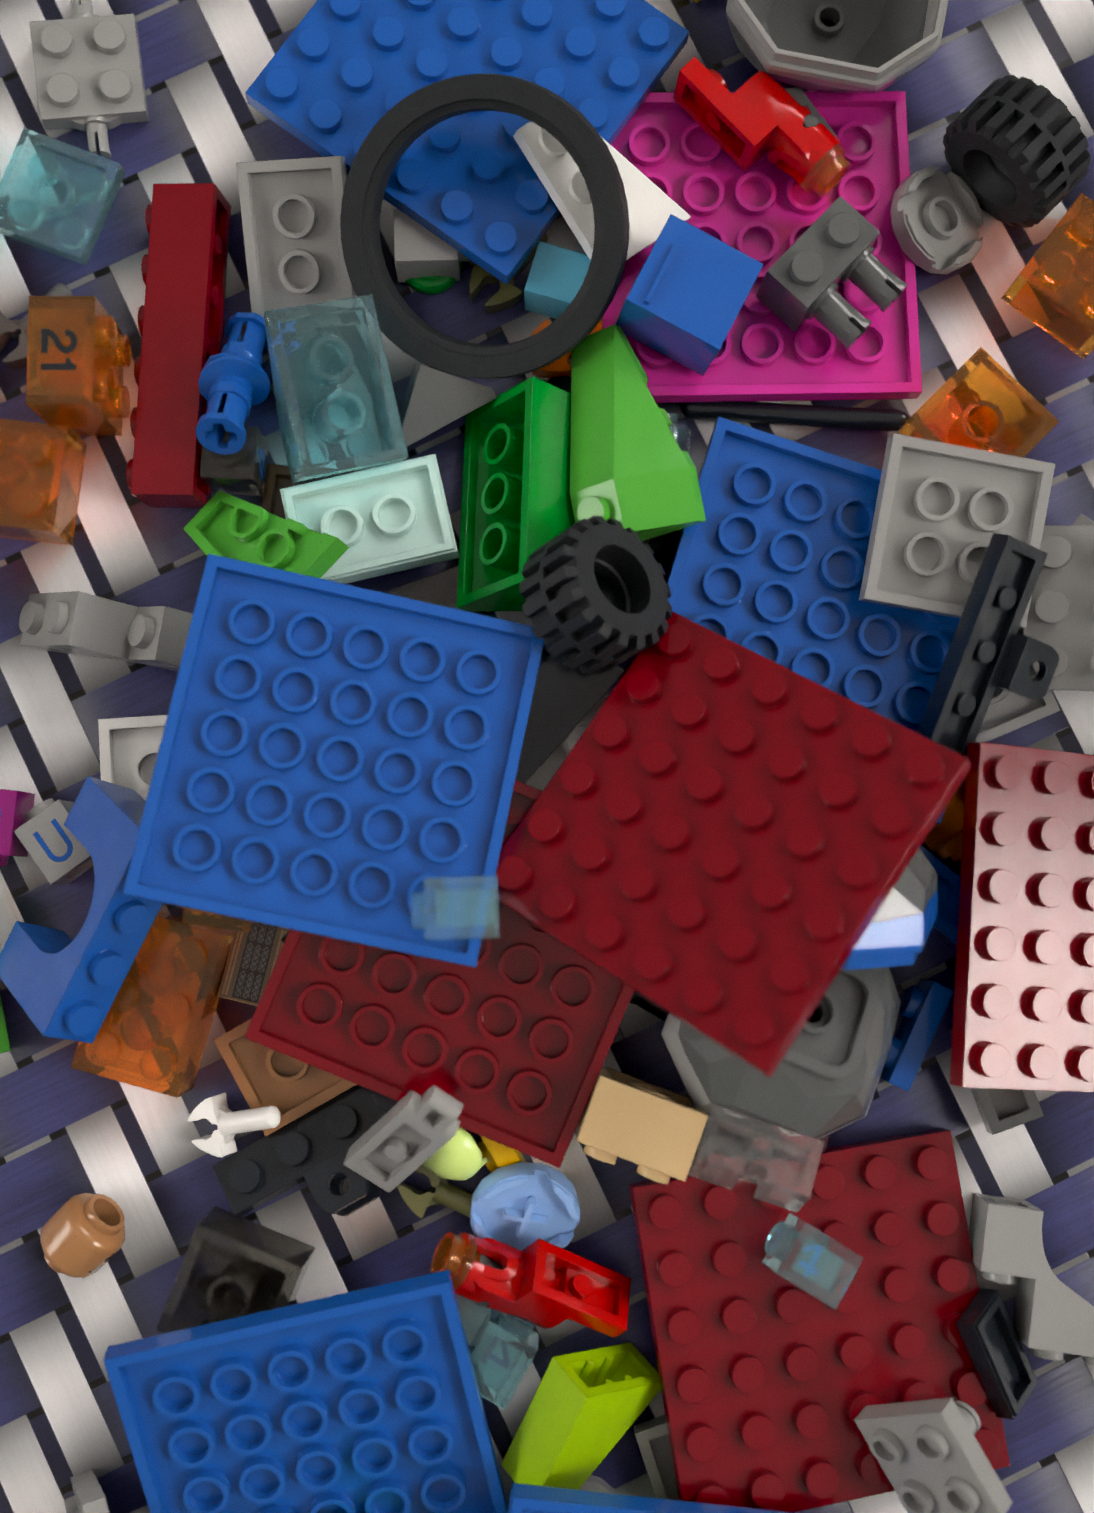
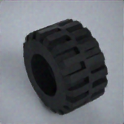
M1005 75L1002 79L997 78L946 128L947 133L943 136V144L946 148L944 154L946 161L951 167V172L961 177L974 192L983 211L998 221H1004L1009 226L1017 228L1019 226L1030 228L1043 220L1086 177L1089 172L1087 167L1091 164V155L1087 150L1089 144L1086 136L1081 132V125L1076 117L1070 113L1067 106L1060 99H1057L1050 90L1041 84L1039 86L1036 85L1031 79L1023 76L1020 79L1014 75Z
M592 516L589 519L584 518L535 550L529 556L530 560L523 566L521 574L525 580L520 583V595L526 600V603L522 605L525 617L530 618L534 625L531 630L537 639L542 638L546 643L545 650L553 657L559 655L562 658L563 665L571 669L579 666L582 673L589 674L596 671L600 673L607 671L660 641L659 637L663 636L669 627L666 620L672 616V606L668 602V598L671 597L670 586L663 577L665 572L661 563H657L653 557V550L647 543L643 544L639 540V535L629 527L625 530L621 522L613 518L607 521L602 516Z

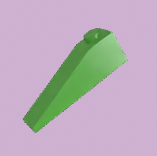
M614 324L588 335L578 346L572 349L570 498L575 523L584 518L589 519L592 516H602L606 521L613 518L620 521L625 530L629 527L639 535V540L643 542L705 522L706 518L696 467L688 452L681 451L669 428L672 422L665 409L658 408L647 387L648 377L621 326Z

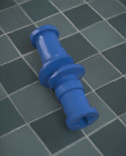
M237 312L230 316L225 326L227 342L222 348L221 353L209 357L201 370L198 380L199 392L207 400L208 408L206 414L201 416L197 422L196 437L199 443L206 449L217 454H234L242 449L246 441L245 419L249 416L251 407L266 400L270 391L269 377L262 369L263 351L267 350L271 344L273 331L267 320L256 313ZM247 323L245 334L241 335L242 325ZM226 431L230 432L228 441L223 443Z

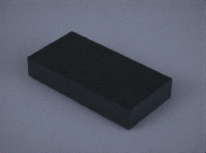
M980 1288L956 1325L996 1417L1014 1420L1036 1386L1037 1379L998 1290Z

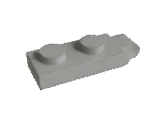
M432 1085L422 1095L411 1090L349 1148L343 1165L390 1193L453 1138L460 1126V1120L457 1118L463 1109V1103L435 1085Z

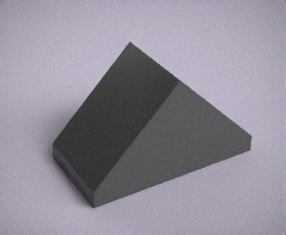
M414 363L394 437L398 445L406 448L494 400L497 396L492 387Z

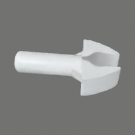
M224 1092L202 1101L193 1110L187 1121L207 1119L211 1124H216L218 1129L214 1130L212 1134L194 1139L191 1142L210 1155L224 1157L238 1151L234 1139L235 1134L276 1128L280 1123L281 1114L275 1106L232 1112L228 1108L227 1096Z

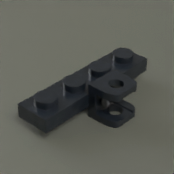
M993 533L917 734L967 758V743H974L976 741L996 688L1031 699H1039L1046 695L1059 662V655L1051 646L1029 636L1017 634L1048 553L1010 535ZM1035 661H1038V674L1031 680L1029 677L1030 667Z
M355 1085L268 1136L262 1137L213 1165V1169L234 1216H244L305 1180L316 1203L322 1210L330 1214L346 1217L375 1201L379 1197L380 1187L346 1167L343 1163L349 1148L399 1101L360 1085ZM348 1179L349 1187L343 1194L342 1185Z

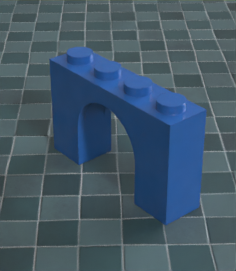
M87 776L64 823L65 827L87 849L93 861L95 873L94 894L85 923L72 941L63 930L16 921L0 953V978L43 1036L93 1043L163 903L123 894L146 801L133 789Z

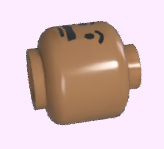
M80 1193L71 1197L47 1220L41 1229L40 1243L47 1264L54 1271L69 1277L85 1278L96 1273L119 1251L125 1241V1217L121 1208L111 1198L102 1194Z

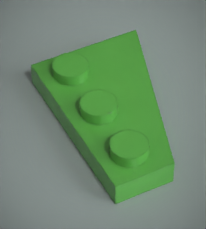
M220 490L183 528L207 556L209 553L316 578H321L349 548L335 536L325 532L323 534L308 529L300 522L290 518L286 520L269 513L260 506Z

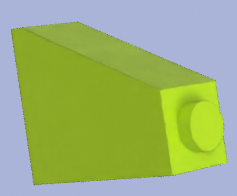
M631 1342L553 1357L501 1465L512 1480L518 1484L579 1490L661 1390L659 1373Z

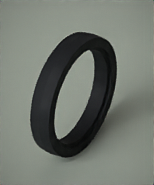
M485 73L455 76L418 89L399 101L376 123L361 144L351 165L342 197L340 227L343 257L352 286L366 313L379 330L404 353L431 368L456 376L480 379L514 377L543 368L560 359L578 346L602 319L619 287L626 264L629 246L628 203L622 178L608 146L594 126L568 101L545 87L514 76ZM499 111L511 113L532 121L546 130L559 141L577 164L585 180L593 207L595 227L592 258L586 277L577 295L567 309L545 329L526 339L507 344L483 345L469 343L452 338L427 324L407 305L396 289L386 267L381 247V205L387 183L397 162L409 146L428 129L451 117L469 112Z

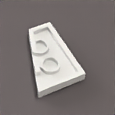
M530 121L519 128L513 137L591 261L595 225L593 207L585 180L577 164L559 141L546 130ZM603 139L617 164L628 203L629 246L627 261L657 241L670 214L685 222L691 216Z

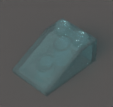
M372 294L265 311L263 314L279 428L292 485L401 462L408 458Z

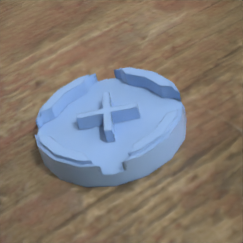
M518 1162L500 1167L481 1180L472 1194L470 1225L474 1236L481 1239L486 1237L492 1238L521 1251L538 1239L563 1249L568 1246L574 1237V1229L580 1221V1203L574 1184L561 1171L542 1163Z

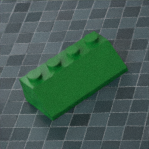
M536 377L525 380L498 395L494 400L466 414L456 609L463 611H523L522 605L526 603V600L520 595V583L525 580L521 574L524 564L530 560L529 556L535 550L575 524L570 498L571 393Z

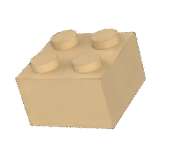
M603 1065L575 1130L576 1139L585 1145L583 1152L597 1160L615 1164L617 1157H620L638 1165L636 1172L650 1180L668 1184L670 1177L685 1182L706 1125L708 1114L703 1110L694 1108L690 1098Z

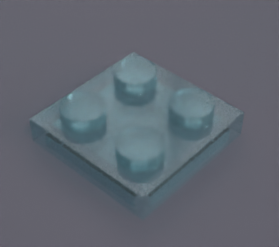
M24 128L0 182V233L87 265L124 178V169L118 162Z

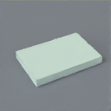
M436 454L280 489L286 520L290 518L304 524L308 529L321 534L325 532L335 536L349 547L320 579L347 584L459 558Z

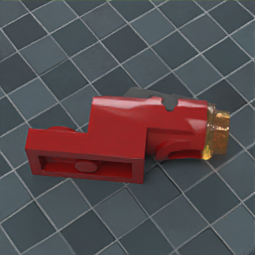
M696 57L679 70L673 99L745 172L768 152L767 160L793 177L806 192L813 190L821 198L829 193L850 169L851 163L844 157L846 150L840 145L837 135L825 118L821 117L800 87L784 89L773 77L760 70L732 94L728 90L722 76L713 69H707Z
M448 1232L442 1237L436 1247L431 1263V1273L450 1270L455 1294L475 1302L479 1306H485L508 1315H513L544 1329L553 1328L566 1319H570L613 1338L627 1331L631 1278L542 1239L536 1240L521 1251L492 1238L486 1237L481 1239L467 1232H461L458 1235Z

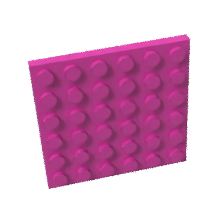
M881 91L875 94L804 92L821 117L825 118L840 141V146L834 151L836 155L831 163L813 181L803 187L793 177L767 160L768 152L745 172L673 99L674 92L649 93L611 146L691 216L686 221L687 223L764 264L719 352L703 376L626 335L648 377L647 387L656 403L917 399L922 393L915 264L903 252L893 232L890 212L894 192L903 180L910 176L905 91ZM839 196L880 231L872 246L875 248L872 254L900 280L908 284L901 295L894 302H891L890 307L882 312L879 309L880 307L850 280L846 283L842 282L837 292L866 319L872 322L858 340L856 339L855 343L848 350L841 341L814 317L811 320L807 319L794 332L756 298L768 269ZM656 242L626 261L619 287L610 306L602 317V329L616 324L624 302Z

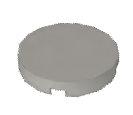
M929 166L904 179L894 192L890 209L892 228L901 249L915 265L929 273L946 275L972 262L980 251L983 238L978 240V228L984 225L983 216L974 192L961 177L952 172L945 175L942 172L936 171L939 167Z

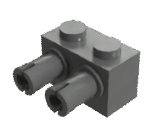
M839 196L768 269L756 298L794 332L807 319L811 320L814 317L841 341L848 350L855 343L856 339L858 340L872 322L866 319L837 292L842 282L846 283L850 280L880 307L879 309L882 312L890 307L891 302H894L901 295L908 284L900 280L872 254L875 250L872 246L880 231Z

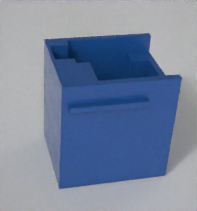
M670 214L624 302L615 325L621 326L623 332L629 337L703 376L719 352L764 264Z

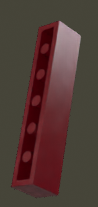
M215 183L153 184L152 204H148L145 211L146 228L149 233L148 254L143 256L141 264L146 290L145 303L138 310V327L142 335L141 356H137L134 363V378L138 386L137 407L132 409L130 415L131 433L135 439L133 459L128 461L126 479L131 495L149 507L203 508L211 499L214 452L206 449L199 443L196 437L197 422L201 416L206 414L208 408L207 400L199 392L198 380L201 370L209 357L221 353L231 205Z

